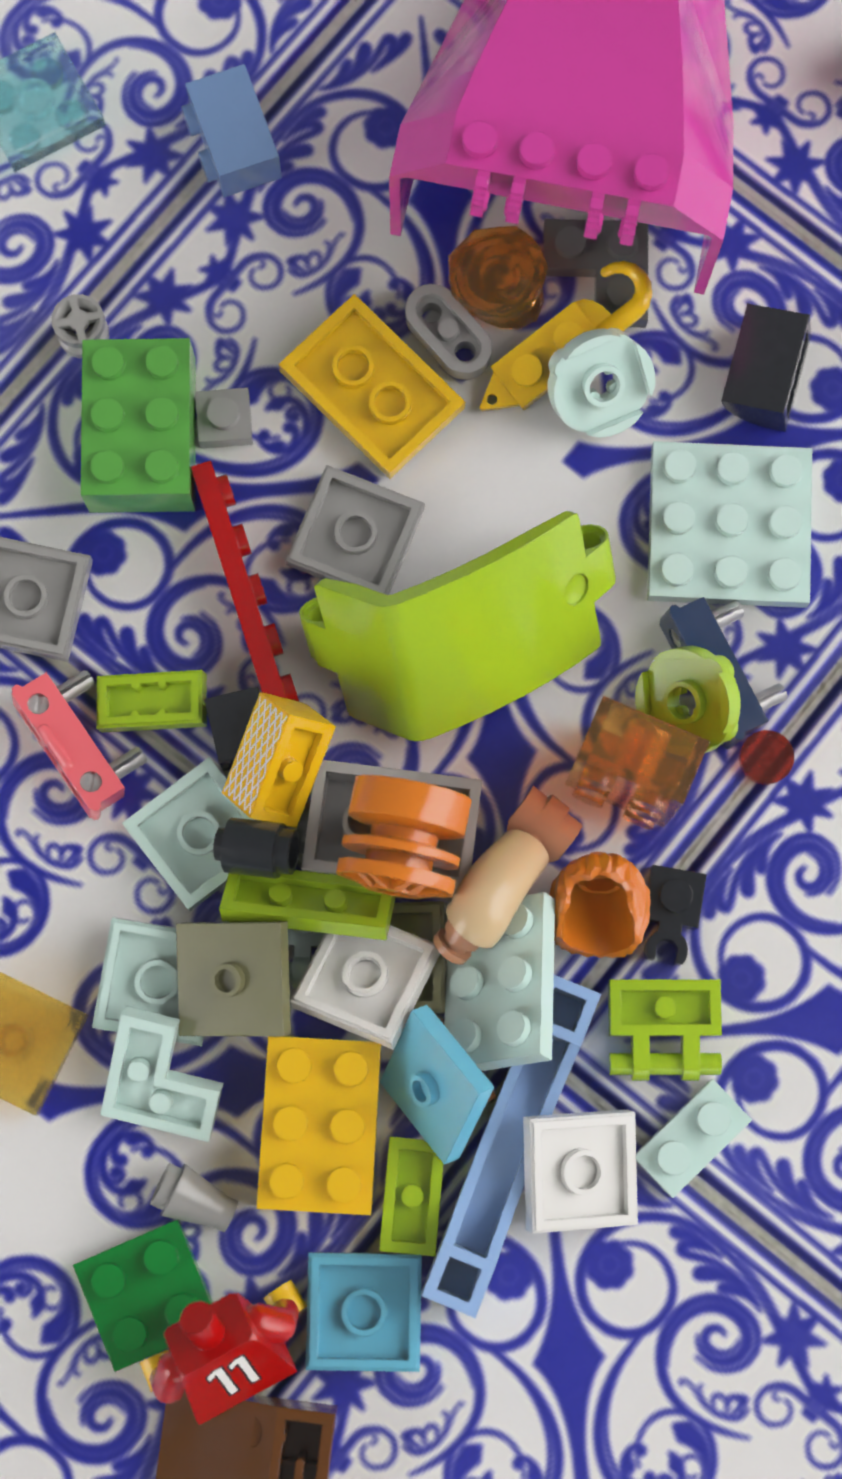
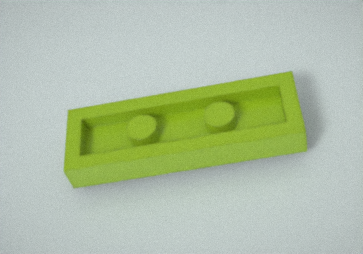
M295 870L292 875L281 874L278 879L229 873L219 910L221 920L226 922L288 921V929L387 940L396 897L370 891L355 881L335 874Z

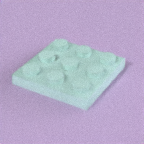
M654 441L651 447L647 601L691 603L704 597L708 604H729L733 601H738L741 605L807 608L810 604L812 448Z

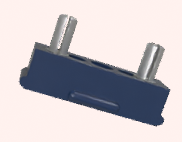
M702 597L680 608L677 605H672L660 618L659 625L672 649L681 646L702 647L714 655L725 656L732 663L735 671L734 678L740 693L741 709L738 731L735 737L721 744L726 749H732L745 736L756 732L769 721L764 710L786 701L788 695L787 691L759 703V701L779 693L785 687L778 683L754 694L720 629L744 617L743 608L737 610L741 604L738 601H733L711 611L705 598Z

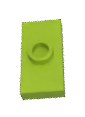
M203 670L97 676L96 729L106 733L207 727V709L204 700L207 698V674Z

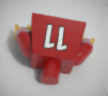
M289 1280L263 1298L266 1304L256 1303L253 1305L239 1293H230L210 1305L197 1301L185 1307L179 1321L167 1327L163 1333L169 1350L139 1362L150 1392H153L162 1403L169 1404L179 1401L185 1391L196 1422L201 1425L296 1373L297 1369L285 1342L294 1335L299 1312L305 1309L307 1304L293 1281Z

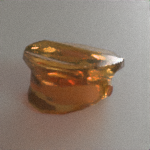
M517 226L473 230L448 257L449 284L452 297L466 308L473 318L476 317L487 324L501 329L518 330L537 321L545 302L543 286L549 271L542 249L532 236Z

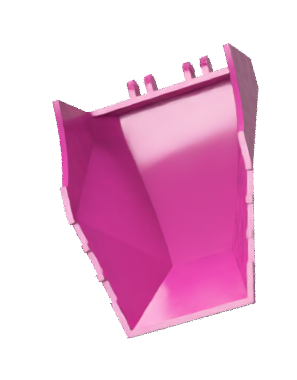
M464 0L400 124L389 175L390 234L401 236L414 179L474 190L469 215L482 218L484 212L487 211L490 194L507 197L504 208L505 222L513 224L519 223L523 200L588 212L584 237L597 239V235L601 233L604 216L620 218L618 237L620 238L619 244L633 245L637 222L704 235L694 293L704 295L724 240L733 192L734 122L724 0Z

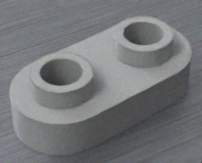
M426 284L416 288L409 295L405 306V319L409 330L450 376L461 380H469L480 376L488 368L491 360L492 343L487 332L447 288L438 284ZM434 310L440 314L441 318L436 322L430 323L425 321L422 315L426 311ZM467 348L475 356L469 361H461L455 354L458 350Z

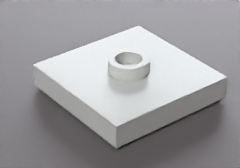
M391 925L387 940L325 933L290 1003L296 1010L394 1050L440 953L436 949L434 942Z
M627 1109L523 1117L526 1231L534 1234L638 1225L634 1111Z

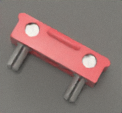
M88 671L80 672L58 687L53 683L47 672L23 687L14 685L11 693L14 707L89 818L93 820L100 819L101 811L124 797L125 787L120 779L147 763L146 755L142 752L143 750L135 747L111 763H108L68 705L69 701L95 686L94 679L90 677L91 674Z

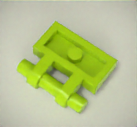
M721 979L608 981L609 1036H631L630 1053H609V1075H631L632 1081H649L650 1075H680L682 1081H699L700 1075H721V1053H700V1036H722ZM650 1036H680V1053H650Z

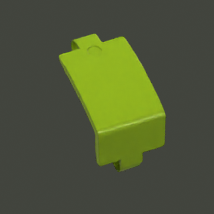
M565 511L482 556L392 595H386L358 584L324 578L314 587L317 597L306 602L299 611L311 658L317 661L318 666L337 673L346 709L351 717L410 741H424L454 730L527 695L569 670L601 646L594 602L610 590L616 581L609 534L605 528L599 525H580L577 513Z

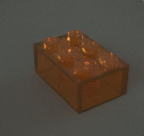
M603 696L564 785L574 788L572 796L586 804L602 808L604 802L625 810L622 817L637 826L650 830L653 829L655 824L664 827L684 804L710 741Z

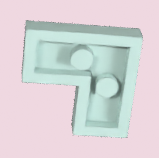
M125 1006L120 1016L100 1115L209 1142L214 1129L223 1083L169 1070L180 1019Z

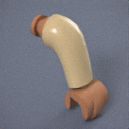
M533 786L510 816L507 832L477 859L463 877L453 899L447 905L446 913L449 920L445 923V928H441L433 938L436 949L445 959L454 964L463 965L471 957V952H475L479 947L492 948L507 930L521 902L548 863L559 860L579 834L582 824L568 814L570 808L553 794L547 797Z

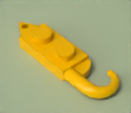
M628 261L612 262L603 267L600 271L602 277L624 274L633 281L635 290L632 298L612 314L593 300L581 299L572 302L491 366L493 375L479 406L480 410L490 411L520 406L524 411L548 392V378L550 375L548 364L550 357L555 351L564 348L569 341L584 332L603 328H617L625 331L638 321L649 308L653 296L652 283L646 271L637 264ZM491 396L497 397V402L493 405L488 403V398Z

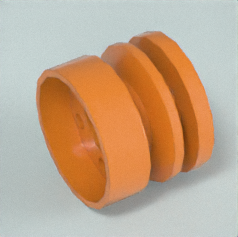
M382 775L355 776L348 815L363 824L371 826L370 834L343 835L342 847L363 854L365 858L340 857L336 874L355 881L370 891L407 899L428 897L453 898L456 881L447 876L434 873L432 869L458 870L460 858L446 850L437 848L438 840L464 839L472 799L447 788L404 778Z

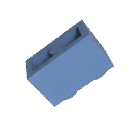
M245 64L185 83L189 104L181 106L184 119L191 137L198 134L201 135L205 150L199 151L198 155L208 183L215 180L218 181L223 198L282 178L279 155Z

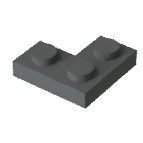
M544 219L543 276L594 277V301L602 305L610 314L614 313L632 298L635 286L628 276L613 274L608 277H602L600 271L612 262L628 261L637 264L648 275V224L637 222L633 245L628 246L619 244L618 232L621 221L603 220L601 233L597 235V239L584 237L587 220ZM648 309L630 327L646 328Z

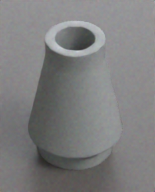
M169 1163L157 1184L150 1205L161 1210L160 1216L213 1227L225 1232L235 1214L238 1201L228 1197L186 1164L180 1168Z

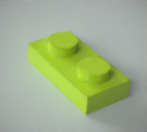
M389 1137L379 1251L436 1256L444 1164L425 1140Z

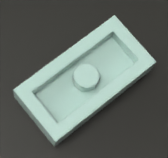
M710 1079L636 1152V1162L670 1198H674L752 1119L714 1079Z

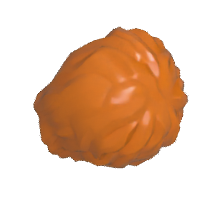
M591 852L571 861L552 881L549 895L555 899L554 941L555 945H558L561 950H567L570 954H580L585 957L621 958L627 954H632L638 945L642 943L644 933L649 925L650 889L645 885L641 873L632 862L615 853Z

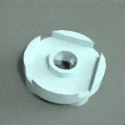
M617 328L594 329L576 336L564 348L555 351L550 357L548 364L550 371L547 387L548 396L554 411L565 424L577 431L586 432L589 436L608 437L631 427L643 414L640 408L646 402L648 394L652 397L655 388V370L648 353L637 342ZM601 372L605 375L613 374V379L606 383L607 391L603 394H599L594 388L590 389V384L597 374Z

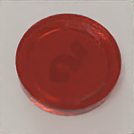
M771 730L758 731L750 735L741 746L739 752L740 767L743 773L755 783L762 785L775 784L783 780L791 771L794 764V751L790 742L782 734Z

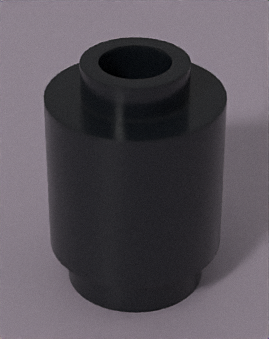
M234 817L229 818L225 828L219 827L217 829L213 843L214 859L221 861V867L225 873L278 879L281 874L292 875L294 873L300 851L298 831L287 829L284 823Z

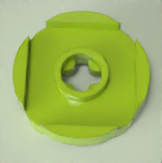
M681 646L666 650L652 659L655 661L651 663L648 671L641 673L637 681L635 705L640 724L646 733L653 731L656 738L664 743L659 745V747L675 756L694 757L713 751L724 742L730 741L735 737L738 731L741 700L738 685L734 678V667L729 659L722 655H714L707 649L697 646ZM687 689L693 694L696 702L693 715H689L688 706L680 705L679 695L687 693Z

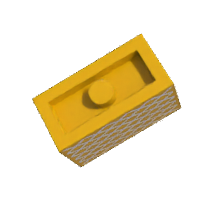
M260 692L222 794L249 818L284 823L286 826L297 828L336 726L305 703Z

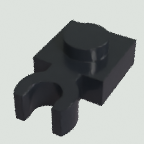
M658 865L650 867L647 885L650 889L649 922L657 923V929L645 943L644 956L646 960L653 961L658 943L667 941L675 948L674 965L680 966L685 962L688 955V945L685 938L681 935L682 928L693 930L699 928L707 874Z

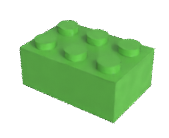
M190 338L82 340L81 497L90 513L195 511V479L191 466L196 465V359Z

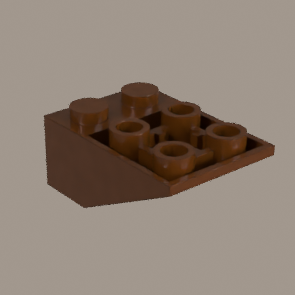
M184 1391L179 1401L165 1405L156 1479H329L338 1405L254 1395L199 1425L196 1422Z

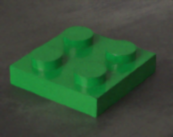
M180 1220L172 1221L73 1265L114 1372L169 1349L163 1333L167 1327L179 1321L182 1311L189 1304L197 1301H202L209 1305L213 1303Z

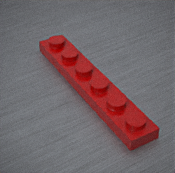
M211 460L191 466L261 691L299 702L291 674L280 676L274 657L282 655L284 652L275 624L272 623L264 626L258 609L259 606L268 604L259 574L256 573L248 576L242 557L252 554L243 524L232 526L227 512V507L236 505L227 474L216 477Z

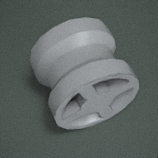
M74 294L63 298L55 306L51 315L52 327L62 349L70 356L82 358V340L109 339V327L100 304L92 297ZM88 325H89L90 328H89V330H88V331L86 332V334H85V329H86V328L88 327Z

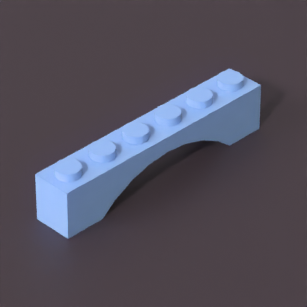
M554 975L552 1060L509 1067L437 1249L436 1256L422 1287L421 1296L476 1318L525 1185L523 1117L552 1115L601 996L600 993Z

